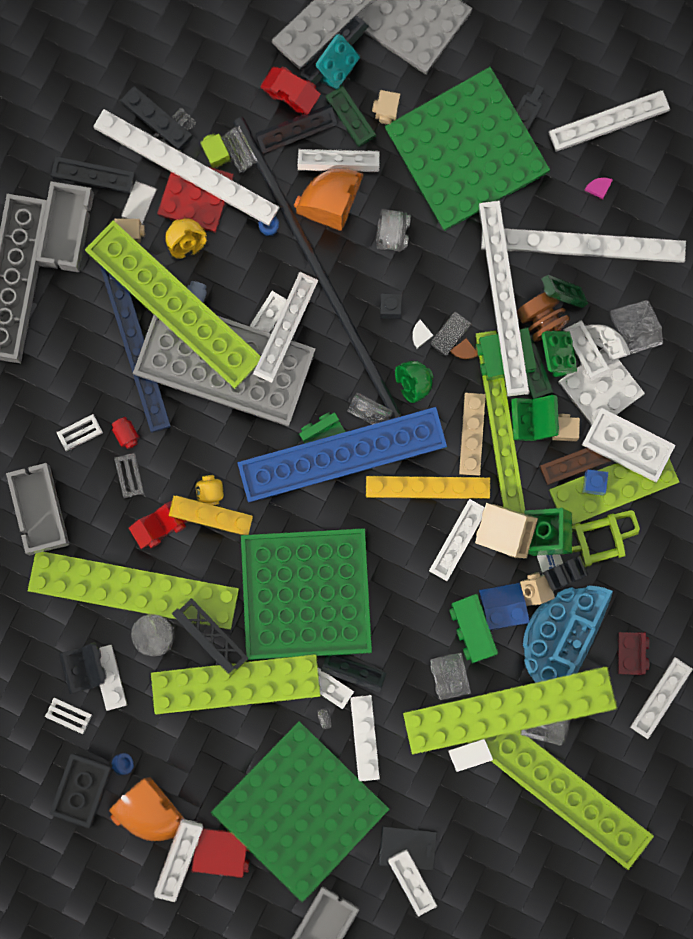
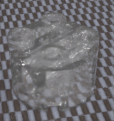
M381 209L380 215H382V219L378 221L376 243L378 244L376 249L401 252L408 245V235H405V230L410 225L411 216L406 215L405 211Z
M149 614L136 621L132 627L131 637L138 651L144 655L156 657L170 650L175 639L173 626L168 620L160 615Z

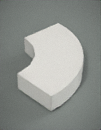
M605 325L585 326L595 345L602 347L607 352L610 360L630 355L625 340L613 328Z

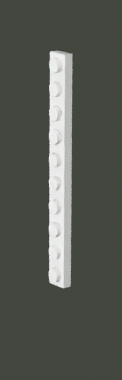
M104 109L94 124V129L268 226L279 210L277 205Z
M500 201L479 203L507 395L528 394L529 389Z
M504 229L507 251L683 263L685 261L686 241ZM483 232L481 249H485Z

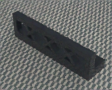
M192 598L181 609L177 608L172 613L230 676L249 659ZM193 605L197 609V619H188L183 613ZM200 613L205 619H200ZM200 622H209L212 625L211 634H202L200 632ZM214 628L219 632V634H214ZM214 637H223L226 640V648L216 649ZM229 644H230L234 649H228ZM228 652H237L242 659L233 666L228 661Z

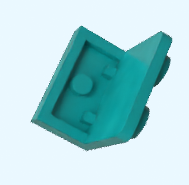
M340 34L333 38L316 63V67L324 75L320 80L321 83L336 89L339 88L360 58L357 52Z

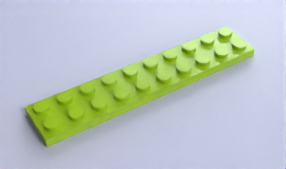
M114 220L85 249L95 261L234 389L256 368L261 356Z
M47 552L35 554L28 586L29 592L176 619L172 613L177 608L181 609L192 598L220 628L230 630L239 592L238 588ZM191 605L183 614L188 619H197V609ZM200 613V619H205ZM200 622V624L212 626L209 622Z
M608 667L406 712L403 715L412 754H417L617 709Z
M515 731L484 738L493 759L491 760L492 763L629 870L654 837L523 732ZM475 740L467 743L471 744L480 740Z

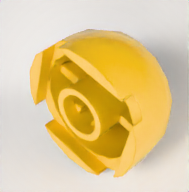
M192 219L174 221L165 235L168 250L175 258H185L184 254L191 250L193 254L197 253L205 245L207 239L205 238L206 233L202 226Z

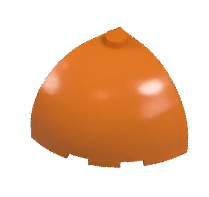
M345 168L332 169L321 173L309 183L302 196H297L294 204L297 215L342 231L362 181L363 173Z
M151 777L142 780L109 810L112 813L110 817L117 826L122 824L135 836L149 841H165L174 838L181 820L185 819Z

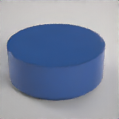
M274 217L269 226L259 221L260 231L265 235L275 234L279 229L277 217Z
M126 753L118 754L112 760V768L118 775L128 774L133 769V760Z

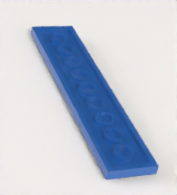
M434 407L237 463L248 502H253L443 449L447 445L437 409Z

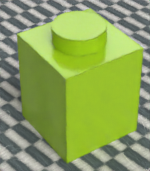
M211 134L203 139L204 141L201 142V146L211 168L230 161L229 154L219 134Z

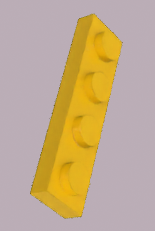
M173 496L169 513L171 517L240 535H249L253 518L252 515L179 496Z

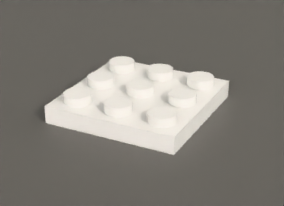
M601 349L599 352L609 367V373L591 381L581 364L577 367V372L568 374L558 381L559 385L591 426L600 408L617 415L645 394L619 359L610 360L604 349Z

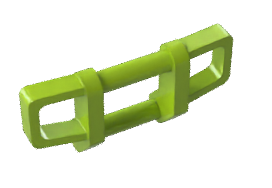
M630 510L609 514L606 518L584 524H573L572 532L575 531L579 546L572 547V553L581 551L585 567L591 566L594 562L616 556L619 558L624 557L623 540L637 535L640 530L635 512ZM630 517L635 529L620 534L616 520ZM609 525L616 548L590 555L583 532Z

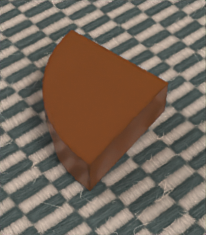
M467 338L450 350L455 357L462 359H473L478 356L477 351Z

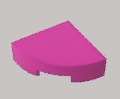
M595 179L588 184L585 191L603 199L612 179Z

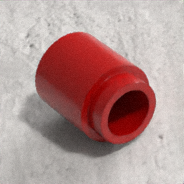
M123 417L112 423V431L121 447L129 449L138 444L137 440L140 437L130 420Z

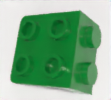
M542 332L547 368L549 372H553V377H561L577 372L576 358L572 345L573 340L570 332Z
M556 395L536 399H511L513 440L536 441L558 436L559 421Z
M328 412L319 418L320 421L314 425L309 423L301 428L302 432L299 434L304 443H309L344 433L345 430L336 414Z

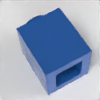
M587 470L584 476L583 493L604 495L607 489L608 472Z

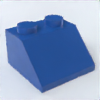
M520 583L479 590L483 613L490 631L529 623L526 602Z

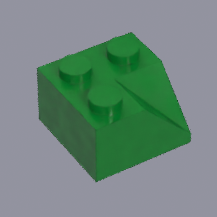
M564 508L524 511V514L538 518L528 554L532 556L572 554V512Z

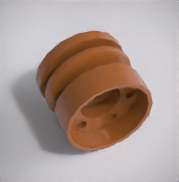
M545 292L517 310V315L522 324L533 322L528 328L529 333L538 330L531 337L533 342L542 340V332L560 331L571 320L568 315L560 317L565 312L564 308L554 311L553 308L559 303V300L549 297Z

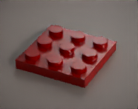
M210 168L233 181V174ZM171 172L157 214L160 217L174 221L192 219L199 223L204 230L216 233L226 202Z

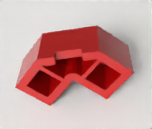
M273 67L260 86L272 98L284 100L297 112L309 114L321 95L315 89L316 86L312 82L297 77L285 67Z
M172 501L164 504L154 513L139 519L129 527L141 549L147 546L153 548L161 543L160 540L174 531L178 533L186 528L185 524L188 521L169 516Z

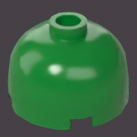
M408 361L395 368L397 384L401 382L405 390L400 391L410 403L418 402L430 393L433 384V373L424 364L418 361Z

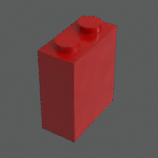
M202 828L195 847L192 871L243 877L244 872L248 873L249 860H246V852L249 850L230 831Z

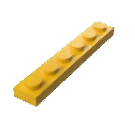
M366 476V498L490 499V478Z

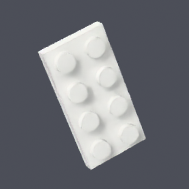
M600 408L582 444L654 482L658 481L675 447L674 444L603 408Z

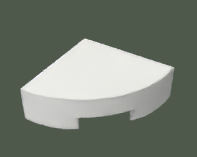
M421 320L417 322L413 330V343L417 349L433 337V334Z

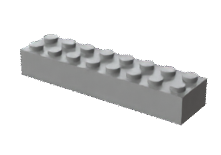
M7 194L0 227V360L21 363L39 270L36 256L47 200Z

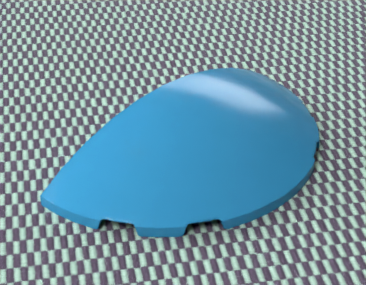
M587 586L586 588L578 589L571 587L558 592L554 599L541 604L529 620L523 640L524 661L529 675L535 683L578 673L602 623L613 594L612 590L598 586Z

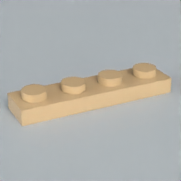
M465 393L459 475L480 476L486 394Z

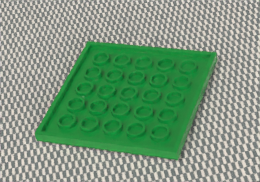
M491 67L385 126L386 131L444 231L480 211L479 203L499 201L550 172L547 163Z
M365 529L241 535L246 656L249 658L248 660L308 655L330 656L372 653Z
M298 722L211 813L303 902L384 816L389 808L304 725Z

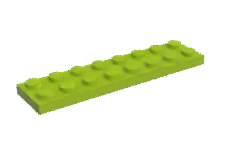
M316 655L245 662L231 676L220 665L151 673L155 714L321 697Z

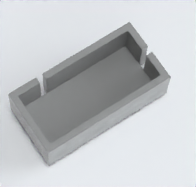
M50 182L36 256L39 266L57 269L59 265L62 270L80 271L90 218L88 211L91 212L94 196L91 188Z
M47 463L28 467L29 472L32 473L31 475L25 469L6 473L20 532L24 533L21 537L25 553L29 556L69 545L51 468Z
M322 886L292 939H342L357 914L359 907L344 898L341 901L337 900L339 895Z

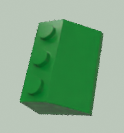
M477 594L452 603V608L449 609L452 620H457L459 628L456 631L459 640H464L466 648H463L466 660H471V663H475L497 655L498 652Z

